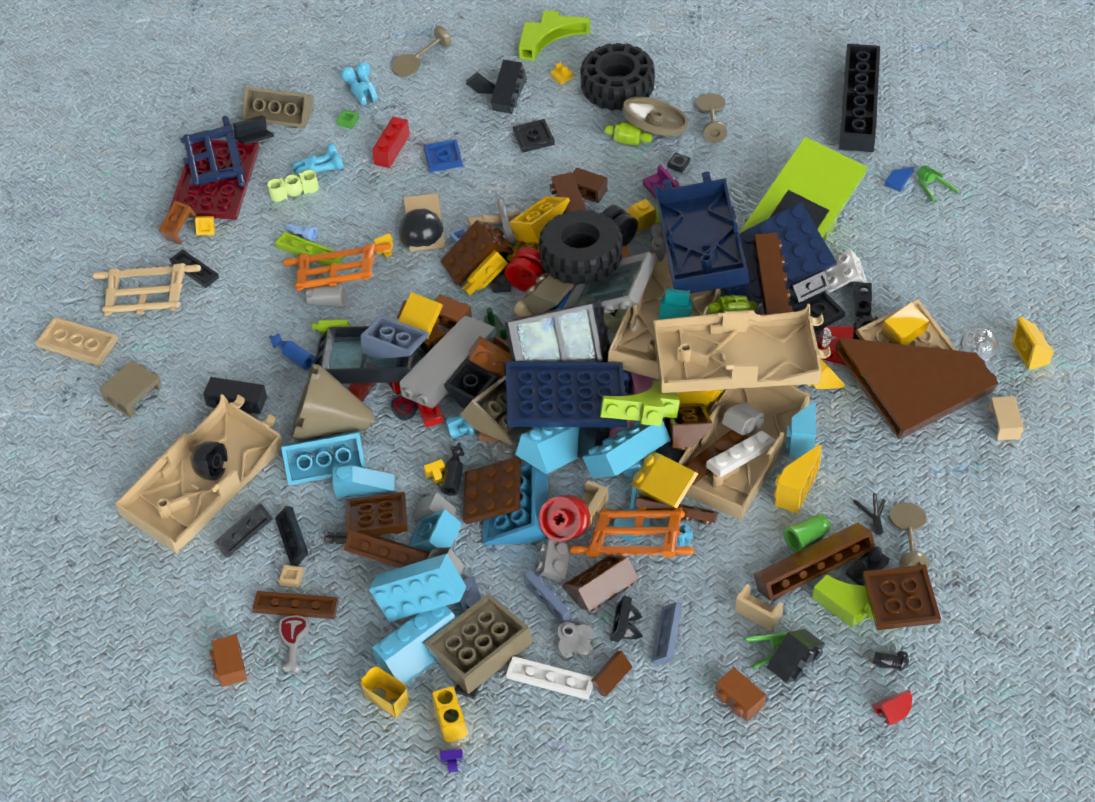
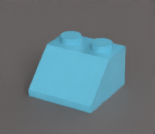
M810 403L795 414L791 419V425H787L785 449H789V457H801L814 448L816 437V403Z
M445 509L422 517L408 546L431 552L439 547H451L453 541L459 535L462 523Z

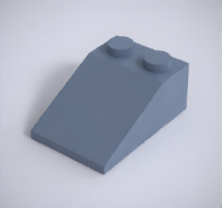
M380 315L361 334V352L377 359L411 356L429 337V332Z

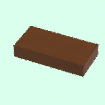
M617 650L591 681L601 696L606 697L632 668V665L624 653Z

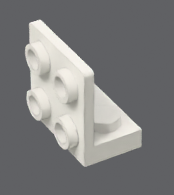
M851 249L834 257L837 265L825 271L831 288L826 290L827 293H831L850 282L853 284L855 282L867 283L861 261Z

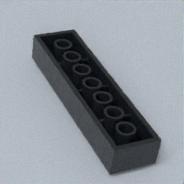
M847 44L839 150L874 152L880 46Z

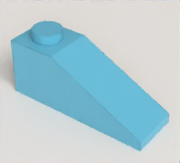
M356 466L333 467L332 483L336 497L395 493V475Z

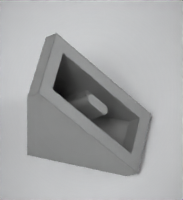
M434 493L419 500L413 517L421 519L443 509L455 517L457 508L438 493Z

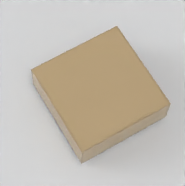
M283 565L278 581L279 585L299 588L304 574V567Z

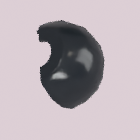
M425 208L409 211L404 215L399 224V238L408 247L431 246L443 233V223L437 214Z

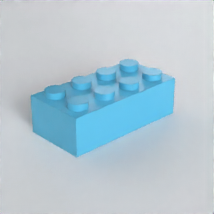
M635 420L630 423L631 426L629 428L617 431L615 437L606 438L602 441V445L590 448L588 450L589 453L582 458L591 477L617 476L670 441L671 438L663 420L661 426L645 425Z
M443 554L378 574L372 582L369 591L387 620L391 622L460 602L466 585L448 554Z

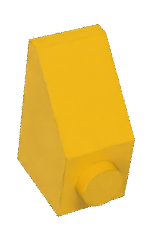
M647 199L631 205L626 212L638 221L636 233L656 223V209Z

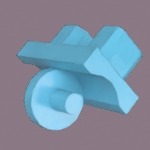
M461 415L446 418V424L452 439L466 433L469 436L474 434L473 430L475 429Z

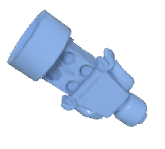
M286 225L288 231L294 234H303L306 240L314 241L317 238L318 231L315 227Z

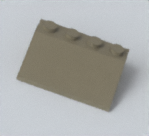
M506 375L473 399L460 414L474 429L509 445H512L522 434L533 428L507 427Z
M488 593L428 639L424 645L453 681L469 694L510 662L513 656L516 657L533 642L529 627Z

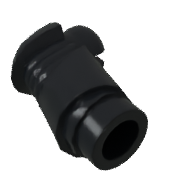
M898 651L896 656L875 652L872 664L879 666V668L899 669L900 672L908 666V653Z

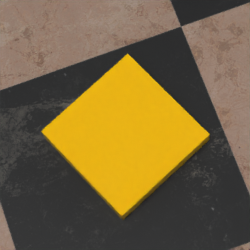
M411 292L398 321L429 332L430 336L443 305Z

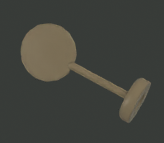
M435 27L434 36L436 39L415 55L402 54L396 57L391 65L392 71L402 77L413 75L420 67L419 56L438 42L444 47L452 44L449 34L443 27Z
M704 94L696 99V107L699 110L710 112L711 122L705 125L703 135L711 143L720 142L727 135L726 126L720 121H715L714 112L723 109L725 106V99L718 94Z
M899 503L890 510L889 518L895 527L908 531L910 552L901 557L899 561L900 567L926 564L928 569L929 559L924 553L915 551L913 531L925 525L926 514L922 508L915 504Z

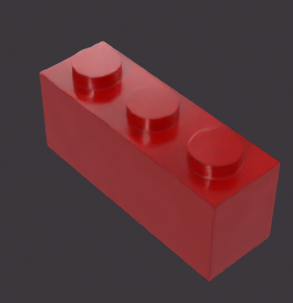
M392 116L372 149L374 165L387 168L392 166L410 135L408 120Z

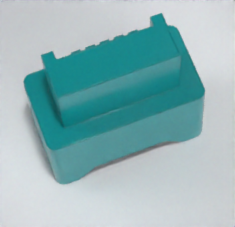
M667 287L666 296L661 297L658 320L691 317L693 300H689L690 290L684 291Z

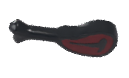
M402 395L394 398L391 402L392 411L400 420L406 421L413 418L418 409L415 401L406 399Z

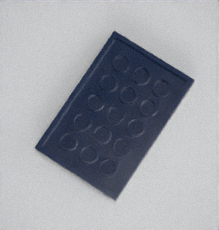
M802 202L739 233L748 268L749 283L724 288L728 296H747L748 301L757 302V305L762 303L753 246L755 234L777 232L778 239H781L782 250H780V254L784 256L785 260L783 272L787 273L786 289H790V285L837 265L835 258Z
M506 361L507 427L627 428L628 422L625 419L603 418L600 416L603 396H625L623 363Z

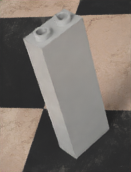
M464 316L400 381L401 395L406 399L433 409L448 393L444 384L465 359L470 361L469 350L477 338L481 336L493 343V336L496 335L495 327Z

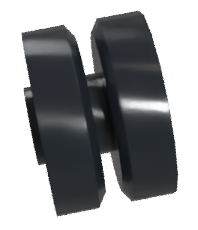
M611 205L602 214H605L607 218L610 217L620 228L622 246H626L635 237L638 230V221L619 206Z

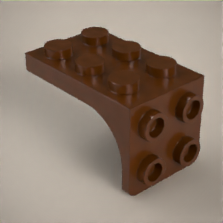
M476 220L440 262L454 282L461 286L494 250L497 252L504 251L511 255L514 251L511 248L512 244L503 237L504 233L499 228H493L487 222L483 223Z

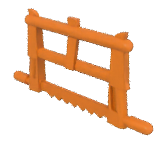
M371 243L364 245L363 248L348 249L347 251L341 250L340 252L335 251L334 253H322L321 255L316 254L314 256L303 254L299 255L298 258L283 260V265L291 266L298 264L299 269L296 271L297 283L294 284L297 291L323 285L336 286L337 283L360 279L369 280L373 276L371 270L375 261L373 259L374 252L389 250L391 244L375 245ZM363 254L362 261L338 265L333 263L331 266L309 269L310 262ZM362 267L361 272L337 276V271ZM330 272V277L307 281L310 275Z
M638 507L636 511H612L608 508H603V510L598 512L599 519L592 532L594 536L589 547L572 546L570 553L586 554L589 557H600V554H606V556L610 554L614 556L618 554L621 556L625 554L629 556L633 554L636 556L640 554L644 556L648 554L651 556L663 554V557H675L676 554L692 555L694 548L681 546L676 548L677 536H680L681 518L685 516L682 508L648 511L646 507ZM610 518H636L634 527H608ZM644 518H670L668 527H642ZM606 535H665L663 546L660 547L603 546Z

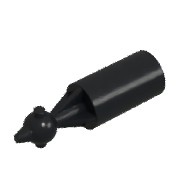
M460 442L454 447H450L453 456L445 465L441 492L448 496H455L459 491L463 464L460 462L459 456H464L465 454Z

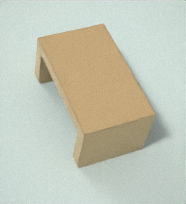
M1016 397L992 398L989 410L991 413L994 412L998 424L997 440L1021 439L1024 426Z
M587 480L585 482V493L581 499L589 508L590 524L588 528L592 529L598 518V512L603 510L608 501V488Z
M746 584L736 598L735 612L772 631L782 617L784 604L779 602L774 608L750 594L751 586Z

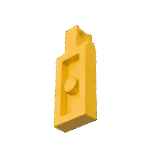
M494 250L468 277V282L462 289L470 296L476 290L484 289L508 264L507 261Z

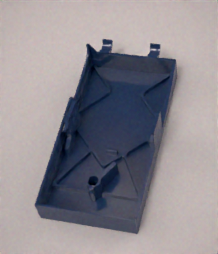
M710 172L702 173V183L672 188L671 179L663 180L664 190L654 184L673 289L690 290V294L749 283L748 268L738 233L734 207L731 206L726 178L711 181Z

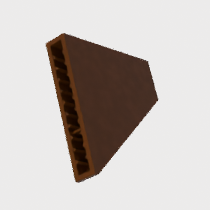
M849 338L838 339L835 346L837 353L899 440L992 393L998 385L996 376L987 368L985 361L974 352Z

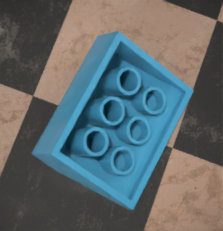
M528 462L521 465L520 510L485 519L483 523L484 545L527 544L548 538L542 531L539 523L540 510L543 504L548 501V474L543 473Z

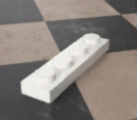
M760 431L708 460L706 468L717 476L722 477L768 451L776 440L765 432Z
M515 656L512 657L506 673L507 679L589 700L594 686L591 681L593 677Z

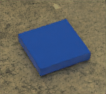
M457 139L423 145L429 172L463 167Z

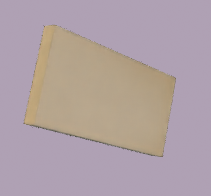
M438 193L404 197L405 214L413 209L425 208L436 213L441 220ZM442 233L441 237L428 247L410 246V252L445 247L444 235Z
M54 317L35 343L39 348L100 366L118 341V337L115 334Z

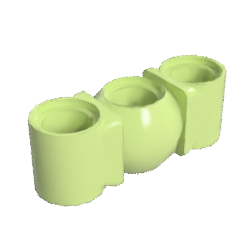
M306 170L303 173H299V176L289 175L284 181L282 177L272 179L267 184L270 198L275 202L288 199L287 195L296 197L302 191L304 194L313 193L319 188L317 175L313 170Z

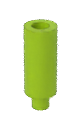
M349 319L319 320L318 323H312V330H319V333H325L329 327H350Z

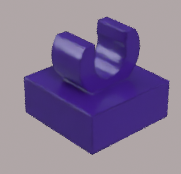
M462 749L440 751V760L442 763L448 762L449 773L458 772L457 761L464 760Z

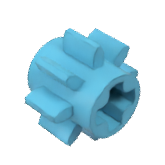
M680 522V536H677L676 546L690 545L693 531H689V524L686 525Z

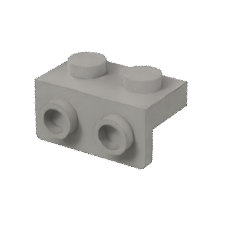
M550 538L546 539L543 543L541 542L537 548L538 560L534 566L535 575L545 576L563 583L566 580L571 545L554 541Z

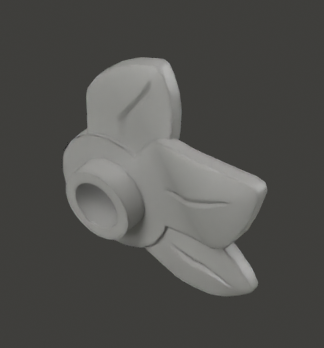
M564 622L557 629V636L560 639L558 650L566 659L573 652L583 656H590L591 644L589 640L593 639L596 633L585 624L574 625L571 622ZM565 629H569L571 634H566Z

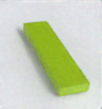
M285 231L275 242L276 248L297 256L303 254L314 256L316 254L321 255L322 253L335 252V250ZM344 256L313 262L324 266H331L333 263L338 265L342 262Z

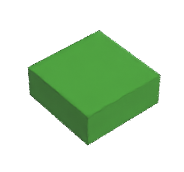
M343 110L336 120L337 125L352 129L359 120V114Z

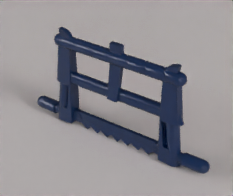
M228 116L222 117L223 127L191 135L185 134L183 138H180V141L185 145L187 158H183L184 164H189L192 175L190 185L198 186L202 183L221 181L220 179L237 177L240 187L245 185L244 172L241 166L242 161L240 160L241 156H239V148H236L238 144H236V136L233 135L232 125L229 122ZM226 137L233 167L218 170L211 140ZM204 141L206 152L194 156L191 143ZM208 158L211 172L198 175L196 162Z

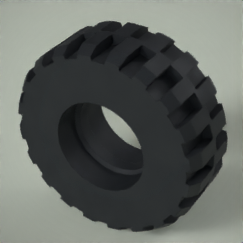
M627 43L605 44V46H599L594 51H591L582 62L580 68L581 89L584 96L592 104L598 105L599 108L622 111L623 104L628 98H649L654 90V62L645 51H642L637 46L634 47Z
M592 210L567 211L562 215L559 214L553 220L548 221L540 232L539 252L541 264L548 274L550 273L554 279H559L566 284L588 285L592 282L602 281L603 278L609 277L613 270L615 271L622 260V234L620 228L610 217L607 218L605 214L596 213ZM577 246H588L586 248H573Z

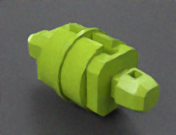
M622 121L618 122L616 127L615 125H607L605 128L607 135H614V141L625 145L639 146L642 140L649 143L653 137L652 133L643 132V129L630 122Z
M742 295L722 296L716 302L707 305L709 307L708 313L710 314L725 313V311H757L758 309L757 302L748 301L747 296Z

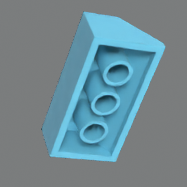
M537 427L521 435L515 455L543 473L548 474L579 458L577 457L579 427Z
M359 430L285 443L281 446L288 485L333 477V467L356 466L366 468Z
M447 606L419 613L372 647L376 662L385 672L406 685L437 662L424 643L456 619L453 612Z

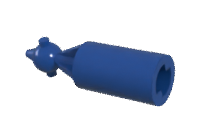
M278 333L274 336H269L272 347L276 348V346H279L283 356L304 370L312 367V364L315 362L314 355L293 341H282Z

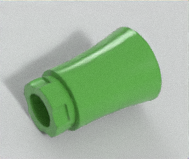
M823 514L812 516L800 523L784 528V539L789 548L797 553L829 532L830 523Z

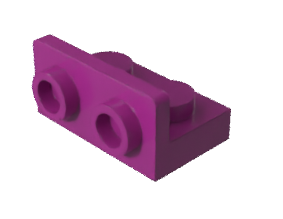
M662 165L657 166L656 174L643 179V185L655 199L654 184L664 190L663 180L671 179L672 188L680 187L678 181L674 180L669 171L664 169Z

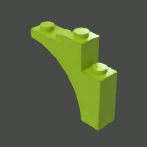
M544 10L541 23L525 22L519 44L520 60L536 61L538 54L544 47L560 38L577 34H590V18L560 16V11Z
M653 380L652 387L640 394L603 396L600 416L603 418L636 420L645 425L661 426L663 417L677 418L680 399L677 392L661 393L660 381Z
M827 574L814 587L812 599L849 626L853 627L857 622L861 623L866 615L873 619L865 586L845 583Z

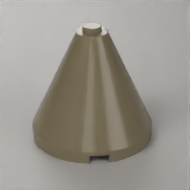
M313 363L299 402L293 425L296 429L292 432L291 438L303 440L356 430H366L368 426L372 427L375 418L372 415V410L322 366Z

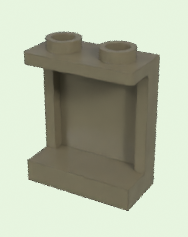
M130 361L99 390L105 402L131 418L136 413L133 406L152 388L160 390L162 386L160 384V377L155 372L151 373L142 364L138 365L134 361Z

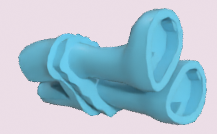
M366 62L357 65L356 74L352 67H345L340 73L341 78L351 85L350 90L362 105H367L366 96L370 97L372 103L378 100L376 88L368 80L371 69Z
M334 143L328 144V152L322 156L315 158L313 154L311 157L307 156L293 163L292 168L295 175L299 176V173H303L306 170H313L318 173L343 169L341 157L337 153Z

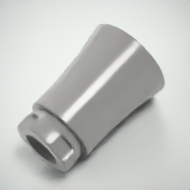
M338 283L336 286L326 285L307 288V304L345 308L347 304L345 283Z

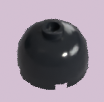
M204 441L197 445L190 456V461L194 472L198 476L207 480H218L225 472L226 468H223V464L227 462L228 455L223 443Z

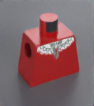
M854 326L823 328L822 337H816V342L821 350L830 347L831 355L827 358H821L822 360L846 365L835 350V346L840 338L853 339Z

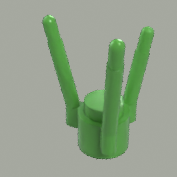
M923 165L919 168L917 172L919 178L917 181L923 186L933 202L935 198L925 182L930 183L936 179L946 187L959 193L957 188L942 179L944 174L930 168L928 165Z
M783 631L770 635L745 637L744 640L747 642L769 640L771 648L777 650L788 632ZM776 652L760 660L752 668L756 669L767 663Z

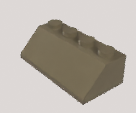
M245 86L242 120L263 115L266 117V123L305 128L313 111L314 95Z
M546 272L535 280V285L530 286L525 291L526 295L522 300L534 314L543 313L557 306L574 285L572 283H563L559 279L556 280L550 273Z

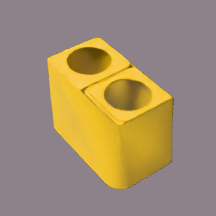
M910 303L886 319L881 332L892 343L907 345L927 330L930 321Z
M372 667L361 679L364 698L395 718L398 717L410 702L406 685L378 667ZM376 688H383L386 691V697L382 699L372 691ZM397 698L398 700L393 704L392 707V704H390L389 701Z
M454 686L432 692L433 708L443 740L450 743L465 738L468 731ZM449 709H455L459 713L458 720L453 723L446 722L443 717L445 711Z

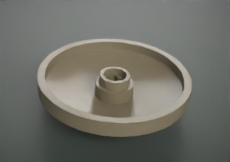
M631 97L625 100L622 107V114L630 123L640 129L658 135H681L685 133L689 123L688 118L682 111L666 102L653 98Z

